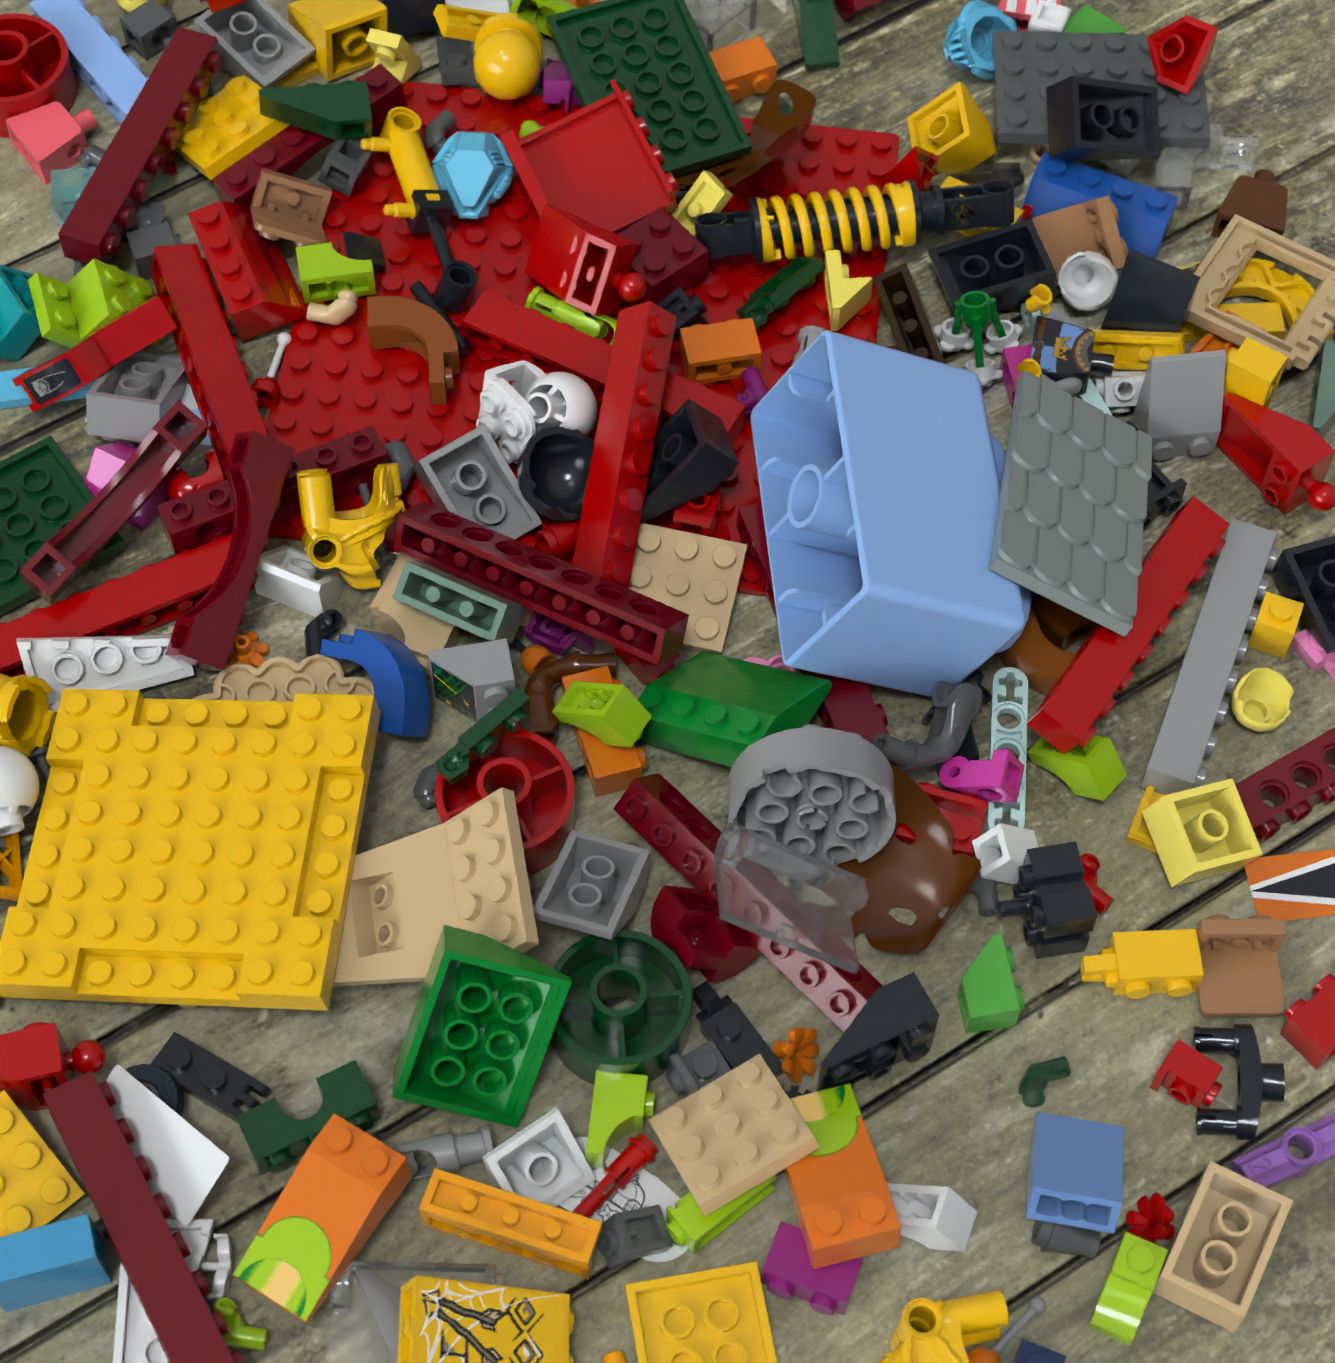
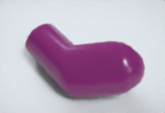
M754 366L748 367L741 372V378L746 389L742 395L739 393L736 398L740 403L746 405L745 414H751L753 408L768 393L758 369Z

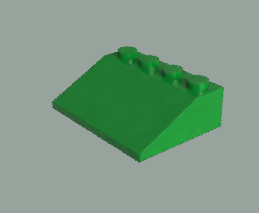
M701 651L649 683L637 699L652 716L643 729L641 738L645 744L732 767L739 755L756 741L777 732L808 725L833 685L830 680Z
M444 925L393 1069V1098L518 1128L571 986V978L486 935Z

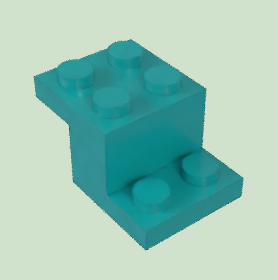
M0 265V358L18 362L41 333L28 280L34 274Z

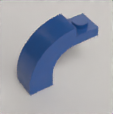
M355 629L354 636L339 634L338 641L322 639L320 655L354 661L360 664L369 674L374 687L375 699L381 710L378 731L400 736L426 738L430 714L427 680L419 661L403 642L389 634Z

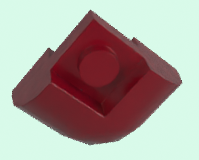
M664 885L659 891L653 904L650 920L652 937L665 944L673 952H677V957L684 966L690 969H699L708 982L722 981L738 974L748 967L761 953L752 942L696 889Z

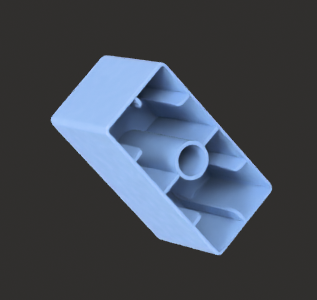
M829 330L823 331L751 412V427L782 660L786 666L932 697L934 687L939 681H945L957 686L995 653H1001L1012 647L1021 636L1029 618L1032 603L1031 590L989 570L1006 455L1001 442L990 434L981 382L977 374L969 370Z

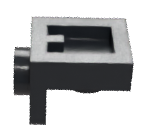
M678 287L657 304L677 316L673 341L680 336V328L691 327L697 322L701 325L709 324L703 315L708 311L704 303L695 293L689 297L681 287Z

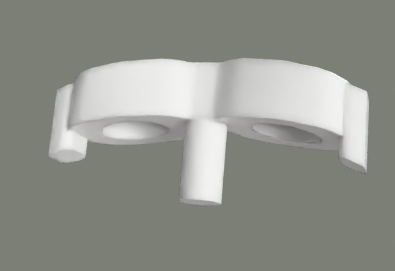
M213 1234L215 1241H217L219 1262H202V1271H216L212 1294L207 1296L208 1301L225 1298L230 1288L233 1249L228 1234Z

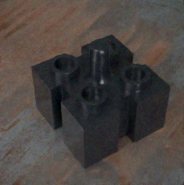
M1076 841L1027 849L1023 865L1018 867V882L1013 884L1014 899L998 902V912L1002 918L1027 914L1028 920L1023 921V934L1026 944L1028 946L1033 945L1036 959L1084 952L1090 938L1088 932L1093 930L1097 920L1089 887H1086L1083 878L1084 868Z

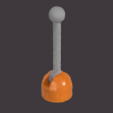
M1038 1296L1033 1297L1029 1301L1027 1311L992 1348L977 1346L967 1353L969 1362L1001 1363L998 1354L1035 1315L1044 1313L1046 1310L1045 1300Z

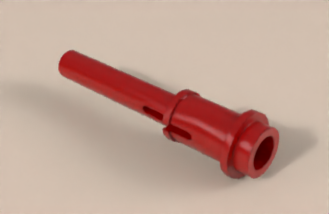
M641 1133L635 1138L631 1136L627 1140L629 1145L603 1170L605 1177L579 1203L572 1213L590 1218L618 1188L624 1190L627 1187L626 1185L647 1163L653 1164L656 1161L654 1156L658 1149L653 1142Z

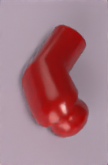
M1084 853L1080 857L1084 868L1083 878L1085 885L1090 889L1095 910L1103 915L1114 899L1097 886V870L1100 868L1098 858L1093 854Z

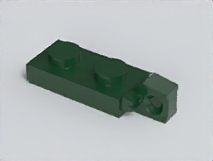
M796 257L748 295L750 300L738 308L736 314H738L740 319L753 318L755 328L767 322L768 313L783 308L791 301L790 297L794 293L811 286L816 281L815 277L826 269L821 258Z
M515 689L458 738V743L435 762V769L451 785L468 776L469 765L478 757L481 759L488 757L497 748L498 740L508 731L515 733L525 725L529 719L530 697L523 690Z

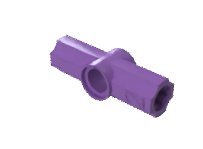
M1335 1113L1305 1127L1291 1128L1283 1137L1232 1160L1230 1163L1232 1171L1266 1188L1273 1187L1290 1178L1303 1177L1311 1168L1335 1158ZM1288 1147H1298L1304 1152L1306 1159L1294 1157Z

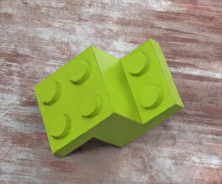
M95 258L66 284L39 272H36L28 280L42 337L69 348L80 343L93 331L153 297V289L144 278L131 275L114 265H108ZM163 336L162 338L158 339L157 341H155V342H153V343H151V344L154 345V346H156L159 342H161V341L165 338V336Z

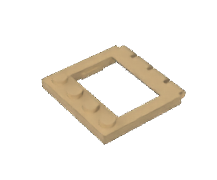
M1235 214L1194 272V275L1199 276L1200 279L1187 321L1238 346H1241L1246 337H1249L1287 356L1288 359L1284 368L1290 370L1292 366L1305 370L1335 325V260ZM1256 250L1322 280L1283 340L1265 332V329L1234 314L1229 315L1217 309Z

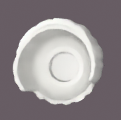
M1090 250L1085 252L1079 251L1066 258L1058 272V285L1061 295L1076 310L1095 311L1100 307L1106 306L1111 301L1118 283L1117 270L1110 260L1102 254Z

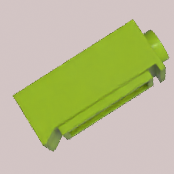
M776 1175L770 1177L705 1217L689 1192L675 1203V1210L670 1205L666 1208V1222L668 1224L665 1228L669 1231L671 1239L677 1246L681 1248L686 1245L694 1255L775 1191L772 1183L777 1177Z

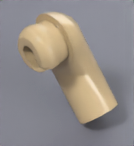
M344 289L338 293V299L330 305L310 302L307 309V320L332 325L342 324L355 314L358 307L356 304L358 297L354 291Z

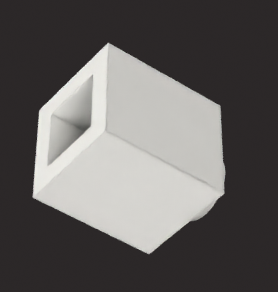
M1003 823L998 824L972 841L976 858L980 859L981 878L1009 884L1018 882V867L1023 865L1027 849L1039 847L1034 830Z

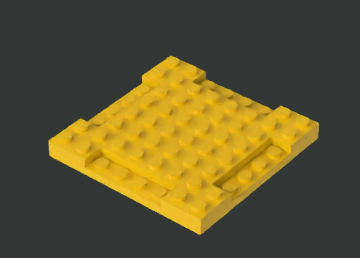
M63 689L46 755V761L51 768L17 906H9L0 940V996L2 998L328 1011L381 714L374 695L295 693L293 701L150 699L144 698L140 690Z

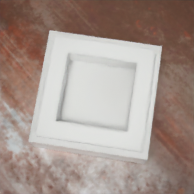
M1039 0L1029 21L1027 31L1064 32L1072 8Z

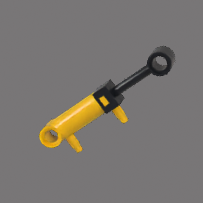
M394 107L387 114L380 136L363 138L360 141V147L363 150L386 152L390 155L407 203L386 204L383 212L386 216L405 217L411 233L430 234L442 267L441 276L434 291V299L443 309L452 312L463 311L467 308L479 280L478 273L469 263L454 260L444 232L454 207L448 191L439 189L419 135L422 125L420 117L411 109Z

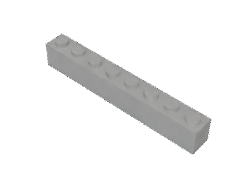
M1232 518L1224 539L1226 542L1221 548L1140 787L1146 789V786L1155 787L1154 792L1168 795L1202 786L1208 768L1200 765L1203 756L1211 758L1217 742L1218 735L1212 734L1211 731L1214 724L1222 725L1229 703L1223 702L1222 698L1224 692L1232 694L1239 671L1232 669L1234 661L1242 663L1249 644V640L1242 637L1245 630L1252 632L1259 609L1253 608V603L1255 599L1262 601L1269 579L1262 576L1265 569L1272 571L1279 549L1272 546L1277 532Z

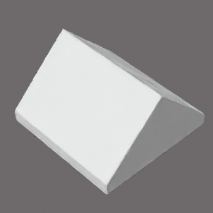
M285 544L262 553L256 569L258 572L255 584L257 594L314 617L328 609H332L347 585L343 577L339 575L336 567L320 569L311 563L305 552Z
M556 1107L483 1156L486 1177L493 1187L554 1207L596 1179L564 1118Z

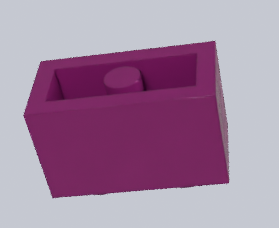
M781 1221L762 1270L761 1284L766 1285L770 1293L780 1298L792 1299V1296L808 1301L809 1306L819 1313L834 1315L837 1312L844 1315L864 1257L813 1270L802 1230Z

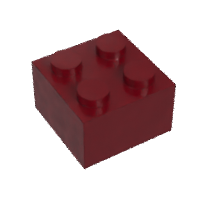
M663 206L617 234L638 244L630 272L639 273L646 281V293L638 300L640 303L652 301L658 304L678 287L687 292L708 278L709 250Z

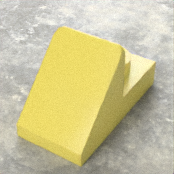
M370 28L366 42L375 51L376 58L373 68L381 63L403 85L421 68L423 61L402 35Z
M703 170L678 204V208L671 215L696 238L694 219L704 213H720L733 195L712 172Z
M840 250L825 251L824 260L826 269H824L823 275L831 331H838L869 302L873 279L872 277L849 278L848 264H842Z

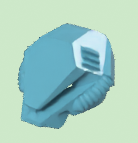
M981 0L968 2L962 9L960 16L948 26L943 47L946 59L961 71L972 72L975 76L984 80L994 79L993 31H1018L1015 20L1005 15L996 6Z
M457 131L446 141L432 161V169L439 189L448 191L454 207L453 214L459 216V218L478 219L479 217H486L489 213V203H495L497 199H500L506 193L514 172L513 165L501 141L493 133Z

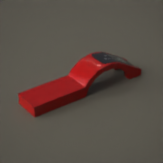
M157 294L93 331L88 337L68 351L40 366L23 372L13 378L12 381L16 387L22 385L32 401L29 407L34 412L84 387L108 371L112 366L178 327Z

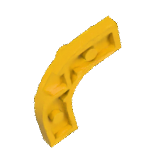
M1251 258L1224 298L1256 296L1269 302H1279L1282 314L1287 321L1289 329H1291L1312 297L1315 289L1297 273L1292 276L1280 269L1274 268L1275 262ZM1334 329L1328 335L1327 340H1332L1335 333Z

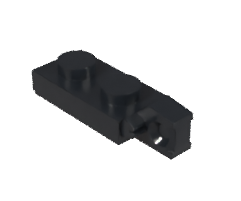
M707 981L692 990L694 992L692 1000L701 1010V1012L696 1014V1019L700 1023V1031L708 1042L713 1040L731 1070L760 1053L775 1077L783 1073L782 1063L736 1002H733L728 995L720 999L719 995Z

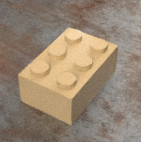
M1210 1161L1197 1184L1164 1260L1152 1293L1234 1333L1248 1312L1294 1200Z

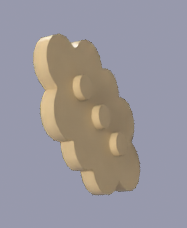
M316 654L306 657L299 663L287 657L276 656L269 658L258 668L248 664L227 666L215 678L213 693L203 694L193 699L293 701L295 693L374 695V687L372 681L366 678L345 677L341 664L330 656Z

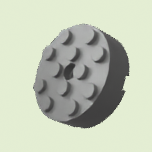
M808 724L801 728L784 730L766 736L749 745L735 760L729 773L728 823L730 833L733 838L737 837L745 846V853L767 866L784 871L825 873L838 871L837 864L857 859L861 863L879 852L887 844L895 829L896 805L892 767L886 756L876 746L863 739L857 733H848Z

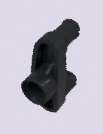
M1233 1024L1232 1028L1194 1026V1049L1200 1053L1233 1054V1058H1237L1238 1105H1236L1235 1109L1196 1108V1135L1236 1136V1140H1255L1261 1102H1284L1285 1073L1283 1063L1261 1062L1257 1037L1251 1024Z

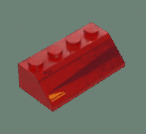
M220 200L187 213L241 342L307 316V308L277 241L261 236L259 231L254 228L250 207Z

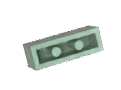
M405 562L393 598L489 641L507 638L508 643H513L526 608L422 562Z

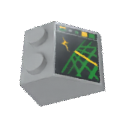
M507 638L427 651L434 698L475 723L515 690V678Z

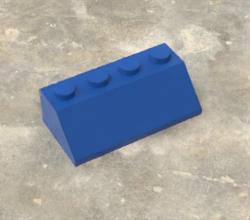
M1044 152L1031 179L1022 209L1028 204L1033 207V214L1025 219L1028 220L1085 201L1110 196L1111 202L1115 204L1118 210L1119 220L1117 227L1120 237L1126 242L1128 253L1132 249L1156 259L1171 226L1179 197L1070 160L1049 158V154Z

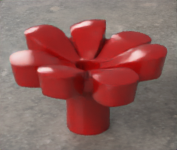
M1158 1192L1153 1193L1151 1199L1147 1196H1142L1138 1200V1213L1134 1210H1129L1126 1214V1224L1133 1226L1126 1232L1155 1244L1156 1239L1168 1241L1175 1234V1227L1170 1224L1174 1220V1211L1166 1206V1199Z

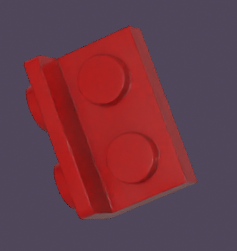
M917 783L951 824L954 831L952 853L954 855L965 853L970 857H975L972 841L981 834L988 802L980 800L971 793L963 792L957 794L942 790L932 783ZM904 823L898 824L895 836L903 844H913L917 839L916 835Z

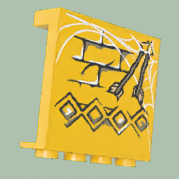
M416 1275L401 1287L397 1363H574L572 1355L569 1354V1336L574 1327V1313L570 1310V1294Z

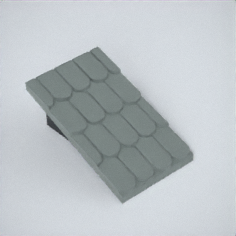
M1024 370L1016 384L989 570L1125 637L1133 627V618L1137 613L1138 576L1142 572L1143 521L1147 516L1148 481L1151 479L1153 437L1139 429L1138 431L1135 430V427L1108 413L1104 414L1102 410L1075 396L1074 398L1071 397L1070 393L1043 379L1039 380V377Z

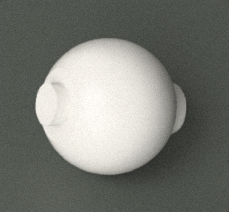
M568 372L545 374L536 379L524 395V399L532 406L536 413V416L533 417L536 433L543 427L546 429L560 426L572 430L578 429L587 436L595 424L597 418L595 395L589 385L574 374Z
M0 746V836L15 834L25 828L23 818L34 808L40 789L39 776L32 762L23 753L6 746Z

